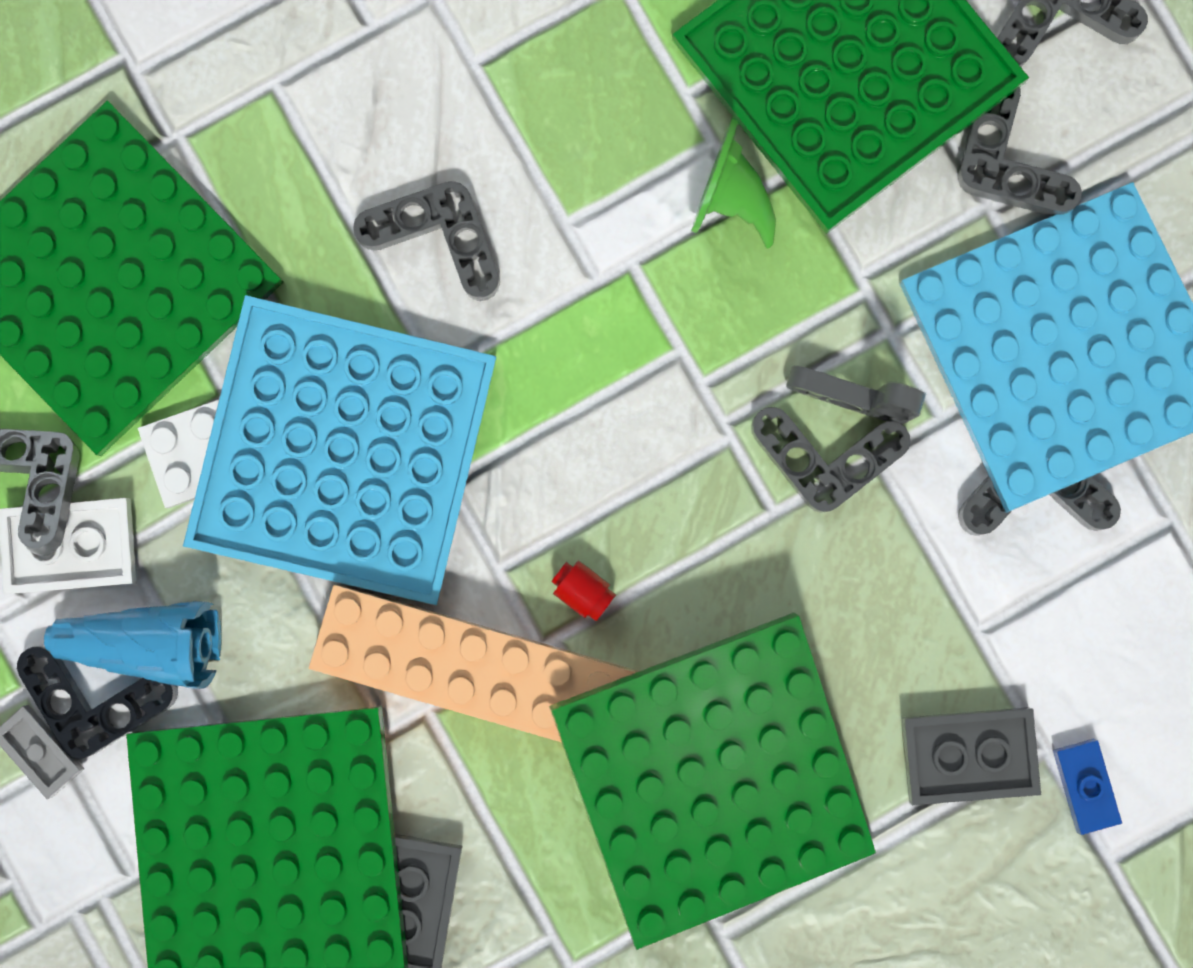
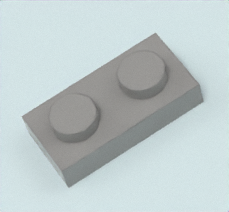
M29 705L22 706L0 726V747L47 800L53 798L85 769L76 758L67 755L50 728Z

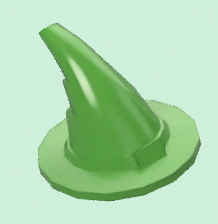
M731 118L708 178L691 231L698 233L706 214H710L713 211L730 218L737 215L748 224L753 223L765 247L768 249L774 243L776 217L769 195L759 174L741 153L743 147L734 140L738 120Z

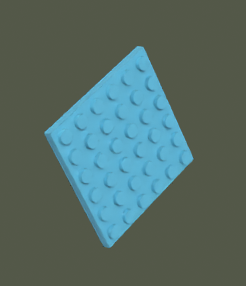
M1133 182L1082 203L1069 213L1063 215L1056 214L901 281V289L1006 513L1193 433V303Z
M245 295L183 547L437 605L496 356Z

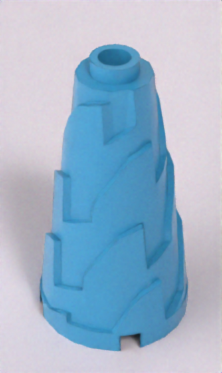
M205 601L183 602L169 606L133 608L121 612L56 619L45 631L44 645L46 650L50 651L51 655L56 659L74 661L89 667L105 669L108 672L141 677L160 683L191 689H204L210 685L217 671L206 670L208 661L220 660L221 624L218 611L209 610L214 605L213 603Z

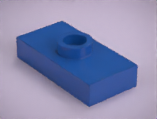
M1090 739L1052 750L1076 833L1084 835L1123 824L1098 740Z

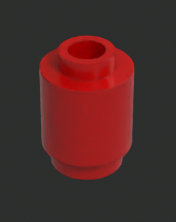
M579 560L574 566L566 562L551 581L557 586L553 595L583 618H586L588 615L594 621L599 619L617 595L609 589L611 584Z

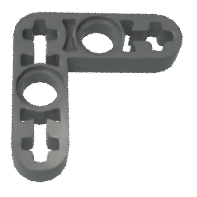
M1020 0L997 39L1004 47H1008L1018 32L1025 36L1017 48L1018 54L1013 57L1019 66L1022 67L1032 56L1059 10L1118 44H1129L1135 41L1146 29L1148 15L1145 9L1134 0H1100L1101 6L1099 10L1092 12L1085 10L1081 6L1080 0ZM1110 4L1113 5L1115 8L1110 12L1111 15L1106 20L1102 19L1101 16L1109 9ZM1034 5L1041 9L1044 15L1043 23L1039 25L1028 24L1022 16L1023 8ZM1125 15L1132 18L1130 21L1131 27L1127 31L1120 28L1122 24L1121 19Z
M1018 88L1008 96L1010 98L1004 100L998 115L990 114L991 109L987 112L988 114H984L972 123L958 172L960 187L966 193L1050 216L1069 213L1077 207L1082 198L1080 184L1075 178L1004 159L1021 96V89ZM984 125L996 127L1001 135L1000 141L994 145L982 143L978 137V129ZM976 165L984 167L983 174L995 178L999 170L1005 171L999 182V190L993 189L996 180L983 178L981 183L978 184L973 182V175L967 171H973ZM1014 175L1026 177L1031 185L1030 192L1023 196L1013 194L1009 190L1008 179ZM1040 181H1044L1046 184L1042 189L1043 191L1054 193L1058 187L1065 188V196L1071 199H1067L1063 205L1056 204V196L1043 193L1040 200H1035L1034 196L1040 188Z
M445 182L367 209L360 213L354 221L353 230L357 240L363 247L373 251L381 250L442 228L466 294L474 300L484 301L494 297L499 289V275L472 198L467 188L459 182ZM454 192L456 198L464 197V200L459 202V209L463 220L470 215L473 220L456 223L449 207H441V204L447 202L446 195ZM408 206H420L425 211L424 221L417 227H409L402 222V212ZM393 212L394 221L401 231L394 234L391 226L379 230L380 238L372 240L369 234L363 235L362 233L368 230L367 222L374 220L378 226L390 223L386 214ZM447 223H456L451 228L447 227ZM462 231H473L478 236V246L471 252L459 251L455 246L456 236ZM485 254L487 259L478 260L483 275H491L492 279L487 281L488 289L480 291L477 285L469 286V282L475 279L470 263L462 268L461 262L474 261Z
M795 365L791 368L786 384L788 389L882 421H895L901 424H905L920 416L926 397L925 392L900 383L888 382L879 389L874 390L813 369Z
M767 407L759 411L751 424V432L757 443L807 506L820 513L829 512L839 507L908 451L911 443L910 434L906 427L895 421L885 422L874 428L827 465L782 409ZM765 416L769 420H773L776 417L780 420L781 425L777 430L784 439L790 433L796 439L786 444L778 454L772 448L780 443L773 434L764 436L760 431L764 427V422L761 419ZM883 430L887 434L896 432L899 439L895 443L899 449L895 452L894 449L888 448L877 455L883 461L878 466L874 455L865 449L863 445L868 442L872 450L883 442L884 438L881 434ZM793 448L803 449L809 457L808 467L802 472H794L786 464V454ZM852 455L862 456L868 463V472L862 479L851 478L845 470L846 461ZM816 466L822 471V474L815 476V479L820 485L826 486L830 484L834 489L830 493V497L833 500L830 504L825 500L818 503L815 501L813 496L818 491L811 481L807 482L805 487L799 482V479L810 475Z
M0 429V472L30 474L18 526V537L21 543L33 554L40 556L49 555L60 547L64 538L79 464V450L74 442L64 433ZM17 442L26 444V451L21 458L12 461L5 458V453L10 445ZM61 446L66 451V453L59 454L56 458L55 463L50 458L49 454L57 453L59 447ZM54 468H56L61 475L54 473ZM48 484L60 486L59 495L55 500L48 503L39 501V493L44 486ZM37 512L45 514L44 519ZM44 524L50 532L48 535H41L38 542L32 535L33 533L40 532Z
M989 475L959 509V524L970 535L979 536L991 533L1011 513V511L1006 513L1004 507L1000 510L998 505H995L985 513L984 517L988 521L987 525L980 523L974 526L971 521L974 518V514L970 511L971 508H982L990 501V498L983 496L985 491H987L993 501L1002 505ZM1094 477L1078 482L1075 492L1071 495L1064 494L1060 490L1049 495L1081 525L1089 530L1098 531L1111 528L1120 518L1121 508L1118 500ZM1089 488L1092 492L1085 497L1093 504L1104 502L1106 507L1103 513L1107 518L1093 520L1091 516L1094 513V509L1086 501L1080 502L1077 506L1074 504V501L1081 498Z

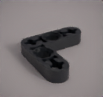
M45 646L26 649L20 654L17 661L19 677L62 749L67 755L77 759L97 754L126 736V734L168 710L175 704L178 697L176 685L142 678L91 709L63 660L54 658L50 651L46 650ZM33 657L46 658L48 664L43 667L48 679L59 677L60 683L49 685L42 691L40 685L46 684L48 681L41 672L33 673L30 667L35 664ZM150 683L154 686L163 685L166 691L161 695L162 704L158 700H154L140 707L135 701L152 691ZM57 690L66 691L72 699L70 710L65 714L55 712L50 704L51 697ZM133 692H134L135 700H134L132 697H130V695H131ZM115 704H123L130 711V721L124 728H118L110 722L109 711ZM141 709L146 712V715H144L143 717ZM100 725L104 732L97 733L89 738L87 743L90 748H87L85 745L78 747L75 745L74 740L79 736L76 729L84 732ZM105 733L109 735V738L106 739Z

